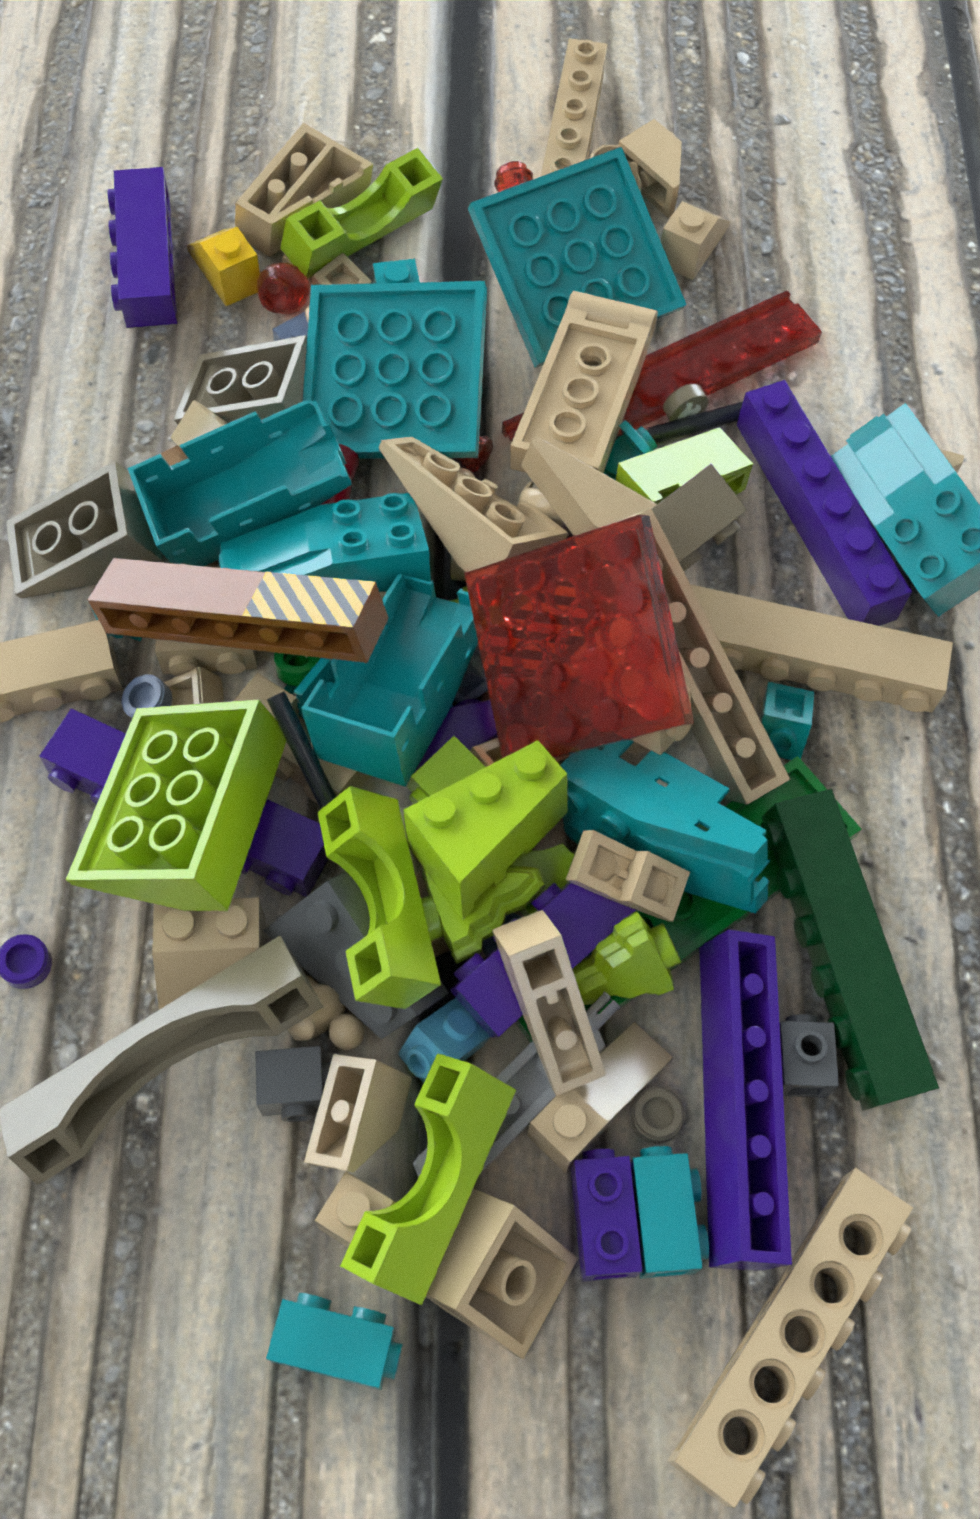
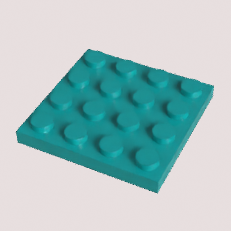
M622 147L473 201L467 208L534 368L544 365L573 291L657 310V319L680 311L687 305Z
M485 281L311 285L303 401L307 399L310 402L317 401L326 423H329L339 444L351 448L357 453L359 459H386L379 450L382 440L413 437L448 458H478L487 305Z

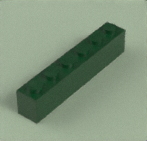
M828 789L775 803L762 816L763 822L761 827L766 830L764 837L767 839V849L769 851L773 850L779 867L777 881L780 891L786 899H790L796 916L794 919L796 938L803 948H807L813 966L810 972L813 988L820 998H824L830 1015L828 1022L834 1023L835 1044L838 1049L842 1050L848 1068L845 1072V1079L851 1096L860 1102L862 1111L939 1089L833 790Z

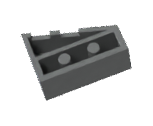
M345 871L327 880L263 931L272 940L281 936L300 965L320 984L333 988L339 995V1001L380 1039H383L442 999L449 992L441 982L439 987L406 1009L355 1001L345 951L367 936L370 917L366 900L360 888Z

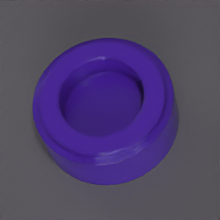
M29 934L16 935L8 939L0 947V976L10 986L18 989H29L42 983L49 975L52 967V956L49 949L39 938Z

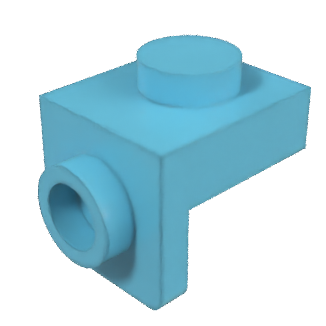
M455 998L418 1023L398 1054L409 1070L424 1083L437 1053L464 1061L481 1049L490 1036L458 999Z

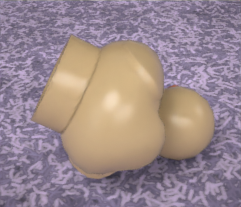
M307 976L323 1007L287 1029L288 1033L296 1041H305L329 1030V1038L335 1047L346 1051L356 1049L361 1045L365 1037V1027L362 1021L355 1015L345 1013L346 1006L339 1001V995L333 988L328 985H319L312 976Z

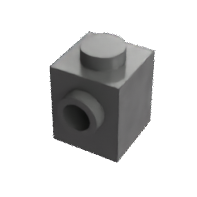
M808 1014L791 1015L786 1017L785 1021H781L780 1041L783 1097L827 1098L839 1086L834 1023L817 1022L816 1016Z
M321 1047L255 1051L256 1104L262 1116L281 1115V1120L286 1122H302L313 1119L314 1112H318L331 1062H324Z

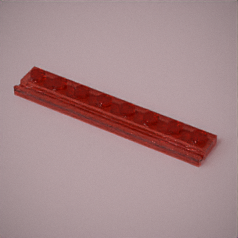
M786 290L646 355L623 421L627 420L635 430L640 426H645L666 416L663 411L664 403L677 389L685 385L697 384L701 386L705 395L708 396L819 343L822 331L799 303L794 304L790 300L791 294ZM524 412L502 422V434L504 437H508L511 442ZM619 429V432H618L617 436L622 435V432H621L620 429Z

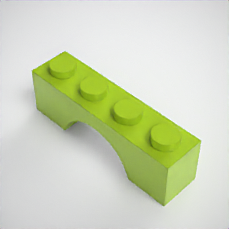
M416 148L386 164L377 179L352 201L336 208H326L321 200L286 218L280 249L303 278L307 280L342 253L348 257L432 210L443 178L420 149Z
M453 736L411 776L407 788L412 792L409 795V799L415 804L485 768V766ZM562 843L549 849L531 850L528 854L523 852L511 865L536 867L539 869L545 888L536 896L538 897L554 882L560 889L569 882L566 880L574 854ZM530 902L526 908L519 911L524 916H528L537 910Z
M349 786L318 812L326 857L341 866L353 878L360 888L369 910L370 924L367 936L345 951L355 1001L406 1009L439 987L441 982L398 799Z
M437 1053L414 1103L423 1118L427 1131V1154L421 1174L411 1190L401 1200L381 1210L364 1212L340 1266L378 1287L419 1305L423 1304L453 1233L460 1222L461 1215L478 1176L483 1170L484 1163L500 1126L506 1117L516 1089L473 1064Z

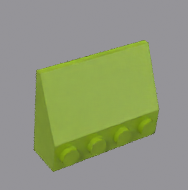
M246 700L137 708L66 881L74 886L183 911H228L287 742L276 719L261 701Z

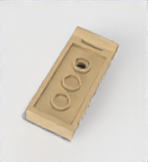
M577 291L571 293L567 308L511 443L510 469L526 473L521 464L532 439L536 435L604 473L620 429L618 425L623 421L644 364L648 346L654 334L658 315L657 310Z

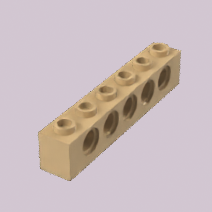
M571 38L568 40L540 177L589 159L604 79L607 53L606 43Z
M856 1167L842 1177L793 1256L792 1265L786 1267L667 1462L725 1507L735 1508L740 1500L748 1504L759 1490L765 1478V1472L759 1469L767 1453L770 1448L776 1452L780 1451L789 1439L796 1425V1421L790 1417L792 1411L801 1397L807 1401L810 1400L821 1385L826 1371L820 1367V1364L830 1347L838 1351L851 1334L855 1322L849 1318V1315L859 1299L866 1303L880 1285L883 1274L877 1268L886 1253L895 1255L906 1241L911 1227L906 1225L905 1221L913 1209L912 1206ZM846 1227L855 1228L863 1235L865 1240L863 1255H856L846 1247L843 1240V1233ZM818 1273H825L835 1281L838 1293L834 1303H827L817 1295L814 1281ZM789 1320H796L807 1329L809 1343L803 1353L792 1349L786 1341L785 1327ZM761 1368L772 1371L779 1381L780 1391L778 1397L772 1403L762 1400L755 1390L754 1379ZM732 1418L741 1420L749 1431L750 1440L748 1447L741 1454L731 1452L723 1439L724 1427Z

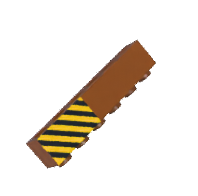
M113 558L87 599L107 634L364 663L368 662L389 618L376 582L118 558Z

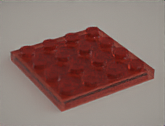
M639 514L464 573L502 758L537 740L553 758H558L694 724L650 516Z

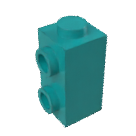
M670 1146L643 1148L640 1150V1157H633L630 1162L642 1272L639 1274L640 1279L694 1275L703 1269L702 1260L709 1258L707 1230L704 1224L697 1225L694 1202H701L702 1197L699 1171L697 1168L690 1169L688 1153L673 1154L672 1147Z
M299 1292L297 1302L282 1299L266 1356L268 1361L382 1390L384 1377L395 1380L403 1344L393 1342L396 1331L394 1327L384 1325L386 1314L354 1306L352 1316L329 1311L332 1303L331 1300Z

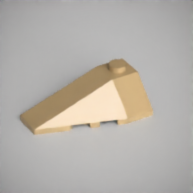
M413 437L386 439L380 443L379 450L454 561L472 577L473 582L478 587L494 592L519 586L565 541L568 532L539 509L524 500H521L515 506L495 494L498 485L487 479L480 481L459 474V463Z

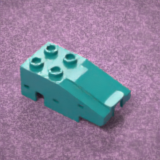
M309 399L262 420L257 412L254 411L180 445L188 459L172 466L167 463L161 454H158L127 468L156 547L170 563L205 566L219 560L218 554H221L220 543L317 507L352 485L345 467L347 463L329 423H326L317 401L310 402Z
M906 403L887 416L884 413L879 417L877 415L850 434V438L846 440L848 444L832 454L831 458L855 498L922 598L939 617L980 590V505Z
M390 493L381 497L341 500L337 503L319 505L220 543L221 554H218L220 568L376 582L379 592H387L398 573L431 581L429 548L417 504L409 493Z
M398 573L382 599L389 618L368 662L332 659L331 665L336 680L332 689L328 693L325 680L320 679L301 708L317 758L406 787L449 712L490 616V598L460 589L457 592L458 604L437 598L433 581L429 582Z
M600 724L560 765L567 773V813L563 817V828L567 836L576 844H579L583 831L594 830L635 851H649L689 871L690 874L683 892L755 914L768 900L769 880L763 877L759 882L755 881L756 877L769 864L767 859V839L764 837L766 830L719 804L730 792L728 787L665 752L659 755L650 751L636 766L620 758V756L634 741L603 724ZM660 779L668 785L664 787L658 784L656 781ZM700 823L701 825L707 827L709 830L705 831L697 825Z

